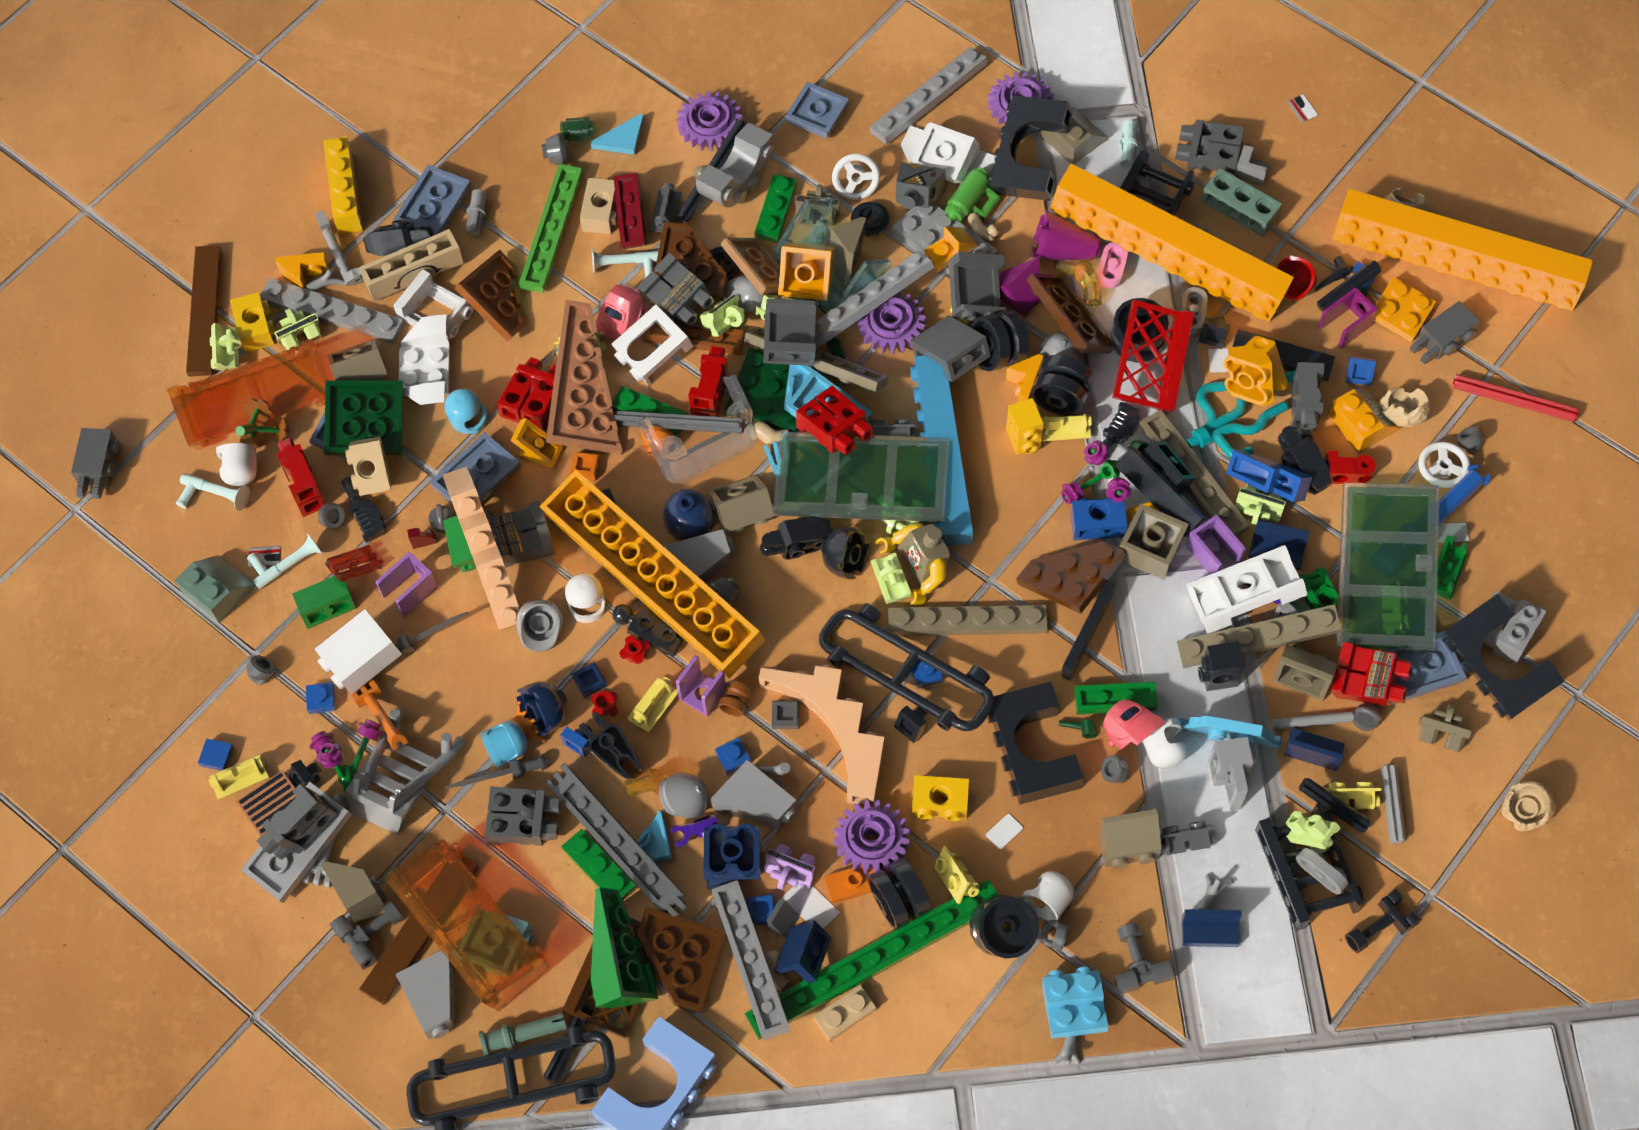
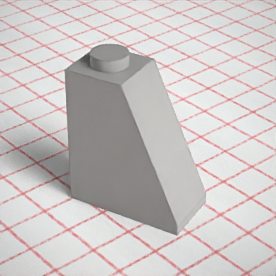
M723 529L663 546L704 583L731 563V553L735 552L731 537L726 538Z
M748 760L711 798L712 808L717 812L778 829L784 823L789 824L797 814L796 799Z
M447 947L396 974L428 1039L433 1037L435 1039L441 1038L450 1031V1028L454 1027V961Z

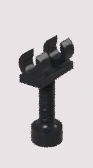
M1398 889L1383 897L1378 903L1386 915L1362 931L1354 928L1345 934L1347 944L1355 953H1360L1368 947V939L1392 923L1401 935L1420 923L1419 921L1422 919L1416 911L1403 919L1394 906L1404 898Z

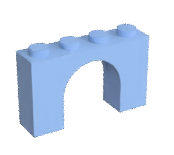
M658 1017L642 1040L647 1049L668 1062L675 1069L677 1085L672 1096L665 1103L657 1107L642 1108L632 1104L608 1087L591 1112L594 1118L611 1130H669L671 1126L675 1128L684 1115L682 1110L688 1102L690 1104L693 1103L700 1093L701 1089L698 1087L704 1078L710 1079L717 1068L715 1054L661 1017Z

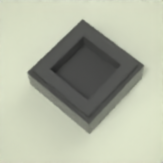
M772 701V729H799V701Z

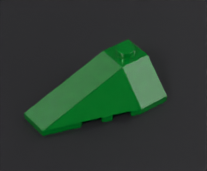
M601 887L595 889L591 984L596 1007L619 1008L657 1000L658 995L653 971L649 963L644 964L638 950L642 945L639 938L635 940L630 931L631 919L618 889Z

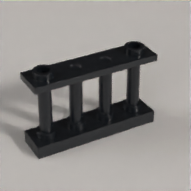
M1140 150L1120 189L1134 196L1138 194L1169 207L1167 213L1175 216L1186 195L1190 196L1194 189L1195 182H1192L1194 171L1189 170L1186 178L1181 180L1152 168L1151 164L1148 163L1150 153ZM1141 177H1151L1175 187L1179 191L1173 199L1142 186L1141 182H1139Z
M1317 803L1311 813L1312 816L1319 815L1324 820L1332 822L1328 810L1324 811L1322 804ZM1269 818L1258 822L1255 832L1295 931L1305 929L1310 922L1312 914L1349 903L1353 914L1359 912L1364 902V895L1361 888L1356 886L1334 834L1331 836L1332 846L1321 854L1328 852L1333 867L1340 868L1346 874L1348 886L1343 890L1344 893L1308 904L1306 901L1303 902L1299 892H1301L1302 888L1316 885L1320 882L1311 875L1297 878L1292 875L1289 868L1291 863L1297 862L1296 857L1304 848L1288 853L1287 851H1282L1279 842L1281 838L1287 837L1291 829L1288 825L1277 828L1272 826Z

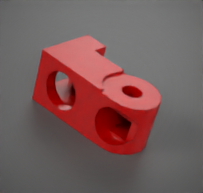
M1328 450L1324 459L1329 467L1331 484H1366L1370 481L1376 469L1375 460L1368 455H1360L1356 458L1339 457L1338 451Z

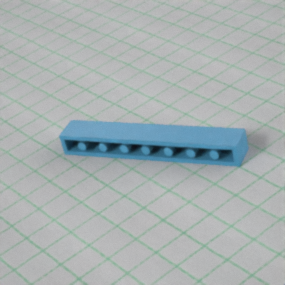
M925 355L914 356V366L910 367L911 381H916L917 388H913L914 402L920 405V410H917L918 425H923L924 431L920 432L921 447H926L927 454L923 455L925 470H930L931 477H927L928 492H933L934 499L930 500L932 515H937V522L934 523V526L941 530V538L946 546L972 544L973 529L949 380L945 377L943 366Z

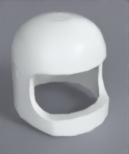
M230 443L216 447L217 457L222 460V466L219 469L220 477L225 483L232 486H243L250 484L257 475L256 448L254 446L244 443Z
M587 573L573 576L565 587V597L571 615L576 621L582 623H590L600 619L604 615L606 607L604 591L600 581ZM602 597L601 608L591 615H579L571 607L572 605L580 609L594 606Z
M1178 718L1164 720L1166 723L1143 741L1151 763L1158 768L1174 767L1180 764L1187 755L1186 744L1175 743L1174 741L1175 735L1182 729ZM1172 727L1169 731L1165 733L1166 728Z
M1047 871L1037 879L1039 885L1032 890H1026L1020 899H1023L1033 908L1037 917L1047 921H1057L1072 901L1074 889L1071 882L1064 875L1055 871ZM1029 897L1040 899L1047 905L1044 908H1037Z

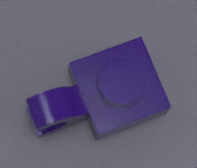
M715 814L690 821L684 825L672 826L670 828L672 833L676 831L683 832V838L675 841V846H684L691 835L698 834L699 838L704 837L705 827L718 824Z

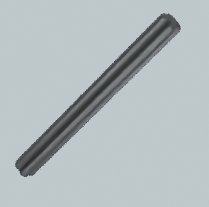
M617 411L616 415H614V420L618 426L644 428L646 426H658L666 429L738 434L743 433L744 429H746L743 418Z

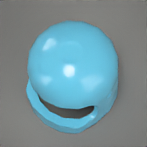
M457 389L448 395L444 408L451 426L456 431L474 434L484 429L488 421V412L473 391ZM481 409L483 415L479 424L468 428L465 422L474 418Z
M514 721L501 722L480 733L484 746L497 768L519 758L527 750L526 735L519 724Z

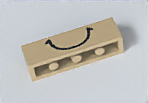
M450 229L365 264L359 267L373 301H376L409 287L422 269L429 272L431 277L464 262L460 248Z

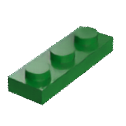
M773 174L754 232L755 238L774 243L779 242L797 186V179Z
M621 386L612 402V410L616 413L617 411L689 415L688 412L624 386ZM668 429L672 431L674 436L677 438H679L681 432L683 431L676 429Z
M1155 682L1082 685L1074 687L1076 715L1108 713L1116 703L1125 699L1135 702L1149 711H1156L1158 708Z
M580 829L561 846L566 855L598 888L618 889L623 901L637 889L636 885L583 829Z

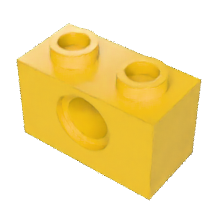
M259 292L231 299L230 303L238 335L241 337L245 352L275 345L272 336L276 332L272 320L268 321L267 315L271 314L268 301H262Z
M1033 398L1008 406L1006 431L1016 455L1022 453L1031 454L1041 447L1044 423Z
M914 775L912 815L924 820H930L934 817H943L945 820L953 822L966 819L969 779ZM936 796H943L947 801L939 804L933 799Z

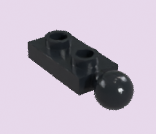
M626 604L617 605L613 609L612 617L617 624H630L627 629L628 634L641 641L647 640L649 645L671 657L675 655L684 640L662 619L641 608L636 615L633 614L632 609Z

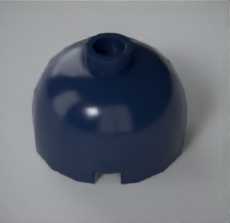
M693 489L680 490L672 494L665 503L663 509L664 526L671 536L681 541L682 539L707 534L713 527V506L708 497L700 491Z
M537 681L517 690V692L521 693L520 696L516 697L517 704L518 701L522 702L521 709L522 711H527L526 718L536 719L534 724L537 727L535 730H539L537 735L545 736L562 724L566 715L565 703H567V699L561 689H557L554 685L545 681Z

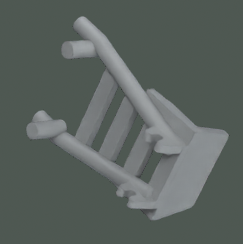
M397 708L390 711V720L396 729L400 731L401 720L404 718L405 712ZM383 729L384 734H380L370 758L345 790L350 813L398 835L405 816L425 789L423 784L458 754L465 744V740L462 737L457 736L452 742L451 734L443 733L441 735L442 754L436 759L408 745L403 746L401 742L396 743L399 749L394 751L387 740V733ZM385 749H388L426 768L420 772L383 754ZM380 766L410 780L407 785H403L376 772V769ZM372 783L395 795H391L390 799L369 790V784Z

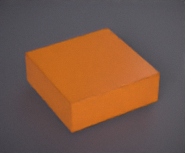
M574 452L570 475L576 469L587 480L596 481L600 455Z

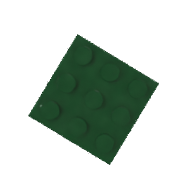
M749 348L725 406L724 414L734 418H743L751 423L762 421L772 429H788L790 434L796 435L798 431L796 417L784 410L790 365L763 363L764 352Z
M325 380V455H346L350 442L379 436L382 439L385 455H402L403 381Z

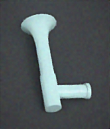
M592 248L593 273L599 267L609 264L644 263L646 278L651 271L654 272L653 262L657 261L658 251L602 255L596 253Z
M183 473L180 477V483L186 485L179 500L176 501V505L186 509L195 489H199L230 499L234 502L235 509L241 511L249 501L250 489L247 485H243L239 490L229 489L208 482L205 479Z
M308 532L307 540L303 546L269 569L261 561L257 552L248 556V561L251 562L259 574L258 577L253 579V582L259 589L309 554L321 553L323 555Z

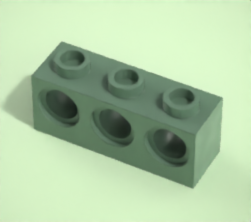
M1221 168L1204 187L1201 200L1204 204L1262 237L1278 219L1282 203L1278 202L1274 197L1257 190L1255 186L1236 178L1234 174L1226 172Z

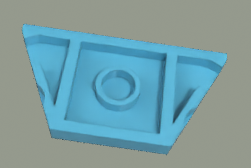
M789 366L784 410L796 417V410L812 399L815 400L816 396L832 385L859 409L866 412V420L873 413L810 366ZM829 397L825 399L826 402L830 401ZM811 410L806 413L808 416L811 414Z
M1212 716L1190 717V720L1179 718L1182 731L1208 735L1207 739L1212 741H1221L1224 738L1248 737L1249 745L1253 743L1281 748L1282 737L1274 736L1275 733L1268 730L1262 725Z

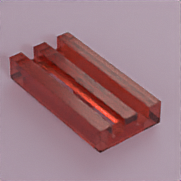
M367 545L327 558L325 565L340 583L382 569L384 562L381 559L377 560V553H372V547Z

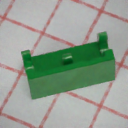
M454 516L443 520L452 566L454 568L461 567L462 572L477 569L458 517Z
M1447 535L1425 591L1451 600L1467 557L1465 553L1468 545L1463 543L1461 547L1453 545L1454 537Z
M341 573L292 593L307 629L356 609Z

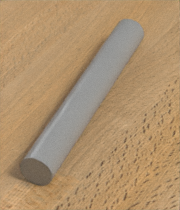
M1352 711L1279 718L1272 719L1271 725L1273 730L1346 723L1353 722L1354 715Z

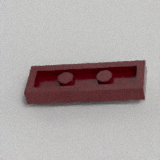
M631 173L613 176L621 248L630 249L647 246L639 174Z

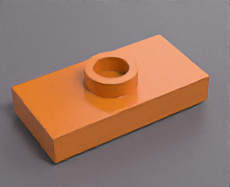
M860 866L856 871H853V868H849L824 876V882L832 905L871 893L867 876L874 873V869L870 868L867 875H864L863 866Z

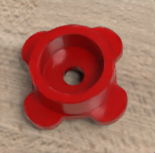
M632 635L625 638V646L619 651V655L622 659L640 664L644 661L646 651L650 648L649 642L647 640H637Z
M613 691L594 693L591 697L594 704L592 714L597 711L600 716H616L618 714V708L616 707L617 694Z

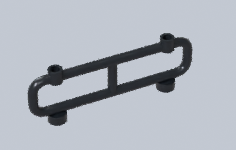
M864 603L858 612L851 609H842L835 612L821 629L819 644L829 654L827 660L832 665L840 668L845 663L937 717L936 724L945 731H949L951 727L961 731L975 730L983 724L994 707L995 697L992 691L985 686L990 679V675L984 669L973 665L967 675L877 624L881 613L868 603ZM842 620H851L910 654L892 679L850 655L841 646H835L830 643L829 637ZM918 660L984 698L983 705L971 720L965 721L958 718L951 710L941 708L902 685V682Z
M575 1026L567 1029L568 1036L450 1064H446L445 1059L441 1058L428 1062L429 1069L415 1073L407 1084L406 1095L410 1116L419 1125L434 1126V1130H458L457 1120L571 1093H575L576 1104L578 1105L594 1103L599 1100L597 1087L607 1084L613 1078L616 1071L613 1044L605 1033L600 1031L585 1032L583 1026ZM592 1042H597L601 1045L605 1069L601 1074L519 1094L514 1060L566 1048H579ZM503 1063L507 1097L429 1115L421 1112L418 1087L422 1082L442 1080L450 1075Z

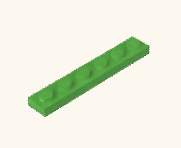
M563 164L558 165L519 282L520 289L544 293L583 175L582 168Z

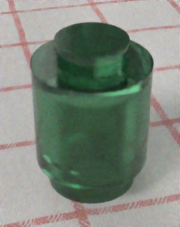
M589 116L566 118V121L560 122V131L568 142L592 140V135H596L595 121H591Z

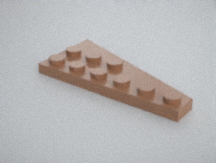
M565 300L546 442L621 455L622 447L621 443H619L618 428L614 420L611 396L601 360L602 355L596 337L591 304L572 300Z

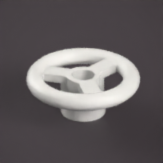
M854 153L843 157L837 162L832 173L834 188L841 196L850 200H860L869 197L877 189L880 181V171L873 159L864 154ZM862 161L866 163L872 171L865 172L861 164L851 162ZM843 167L846 169L845 174L849 182L846 189L842 187L839 180L840 171ZM854 173L860 174L858 178L852 177ZM863 180H872L871 185L866 190L853 193L857 184H860Z
M1435 442L1428 445L1421 452L1418 466L1422 476L1432 485L1441 488H1452L1469 472L1467 467L1470 466V460L1467 454L1457 445L1449 442ZM1438 450V460L1431 468L1427 469V457L1433 451ZM1447 450L1454 452L1460 458L1463 468L1452 464V461L1448 458ZM1452 473L1458 476L1455 479L1448 480Z

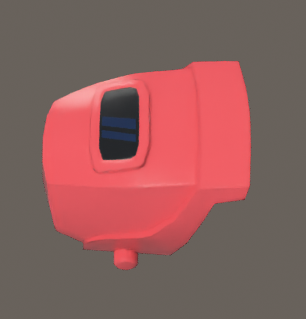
M616 284L608 293L599 311L595 325L597 331L603 332L605 337L613 341L617 340L644 313L648 312L649 309L645 307L646 299L642 297L641 292L628 285Z
M1125 699L1116 703L1109 710L1103 726L1106 736L1110 739L1108 744L1111 747L1116 745L1121 750L1132 743L1140 744L1166 722L1145 707Z

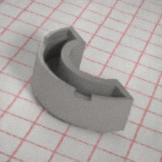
M748 122L736 135L734 146L724 165L720 169L708 165L696 178L697 191L725 207H732L737 203L741 204L750 189L754 190L759 183V175L766 159L771 156L774 146L771 145L773 134Z

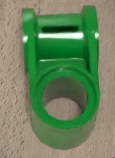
M1322 566L1317 567L1316 571L1306 575L1298 574L1305 583L1307 595L1304 598L1312 610L1330 605L1337 607L1339 595ZM1320 601H1326L1330 605H1324Z

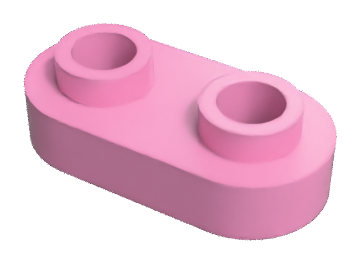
M1114 242L1105 246L1097 274L1099 284L1105 288H1115L1121 283L1128 257V251H1125Z

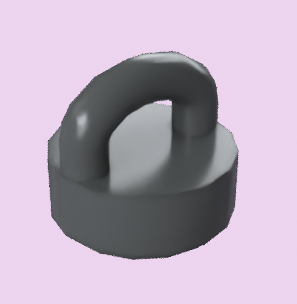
M1470 426L1462 430L1456 440L1460 447L1465 449L1468 454H1475L1482 447L1484 434L1478 426Z
M326 503L319 509V524L332 529L338 528L343 524L345 511L341 505Z
M437 504L431 510L428 520L432 529L437 532H445L443 520L454 517V514L449 507Z
M261 655L251 657L246 666L249 678L259 685L264 684L270 679L275 671L274 664L268 658Z
M1360 704L1353 713V723L1362 731L1374 730L1381 721V713L1373 704Z
M1108 756L1103 761L1101 767L1103 778L1111 783H1125L1128 778L1126 760L1120 756Z
M1056 920L1048 921L1041 931L1043 944L1059 951L1063 950L1070 927L1069 924ZM1055 927L1057 929L1052 941L1048 938V932L1050 928Z

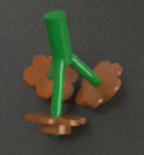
M250 398L247 403H244L243 410L249 413L248 416L251 420L247 421L245 425L238 426L236 434L241 437L240 443L252 445L257 449L260 446V442L262 443L266 440L265 432L273 433V441H276V443L287 438L289 434L287 420L277 416L272 427H265L262 423H255L257 419L262 422L267 421L272 414V410L268 408L269 404L267 401Z

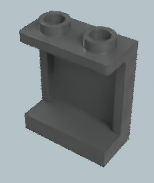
M959 251L949 259L953 317H962V320L970 321L981 316L995 315L1007 311V307H1001L998 269L1005 265L1004 255Z
M766 299L763 363L814 366L816 350V301H809L807 299Z
M950 315L910 340L914 355H925L943 366L945 377L951 382L991 357L986 336Z

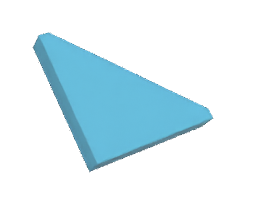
M638 114L591 142L592 149L635 155L644 121L643 114Z
M662 810L657 812L649 827L644 830L637 840L656 863L672 860Z

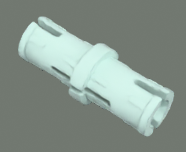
M1127 120L1121 126L1122 138L1119 140V148L1121 150L1120 166L1130 169L1135 161V151L1138 148V141L1136 139L1137 123Z

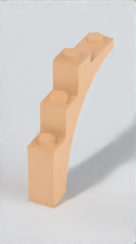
M466 466L443 474V479L499 630L516 624L520 608L468 468Z
M832 665L815 666L814 675H809L805 671L787 672L778 667L761 668L759 674L760 688L780 692L801 702L815 712L833 733L846 762L848 774L847 803L864 805L865 800H868L870 806L874 807L884 752V737L875 732L860 733L863 703H859L852 698L839 700L842 670Z

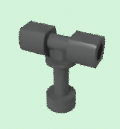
M391 901L381 907L384 911L383 914L362 929L359 925L353 928L344 915L337 917L330 923L331 928L340 940L349 945L351 948L350 953L363 970L377 961L376 957L367 947L371 943L369 937L390 921L393 925H396L403 919Z
M1138 923L1127 924L1117 929L1120 941L1127 942L1134 963L1129 966L1130 971L1114 976L1119 995L1138 990L1140 984L1153 981L1154 985L1174 979L1173 969L1169 960L1153 965L1150 960H1144L1137 939L1142 935Z

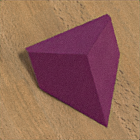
M1039 257L1004 270L999 274L1000 300L1022 317H1025L1040 302V298L1033 294L1032 287L1026 281L1032 273L1040 274Z

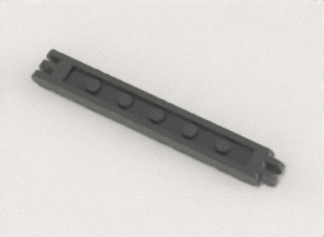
M563 763L560 767L566 775L563 776L556 770L553 776L559 783L556 784L549 778L545 782L548 787L560 798L565 806L661 912H669L672 916L679 917L681 914L674 906L677 904L683 911L688 908V905L682 900L685 896L684 892L566 763Z

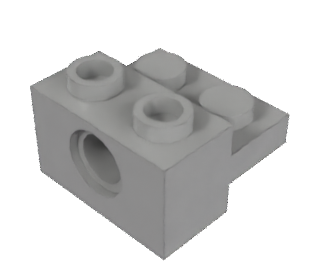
M1495 591L1493 596L1498 594L1514 616L1508 621L1503 631L1501 629L1504 624L1489 633L1483 643L1494 648L1493 654L1516 666L1538 629L1546 611L1524 599L1519 603Z
M1248 737L1215 741L1208 761L1213 785H1225L1230 810L1241 809L1244 799H1247V792L1251 789L1249 773L1252 772L1253 762H1256L1255 748L1249 745Z

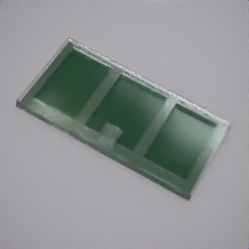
M781 432L773 504L774 515L945 522L950 438L873 435L865 442L855 437L853 439L855 440V448L846 456L840 451L832 454L827 450V447L820 444L816 437L810 433Z
M1343 484L1338 618L1342 632L1337 633V646L1342 647L1343 642H1347L1361 648L1436 649L1439 485Z

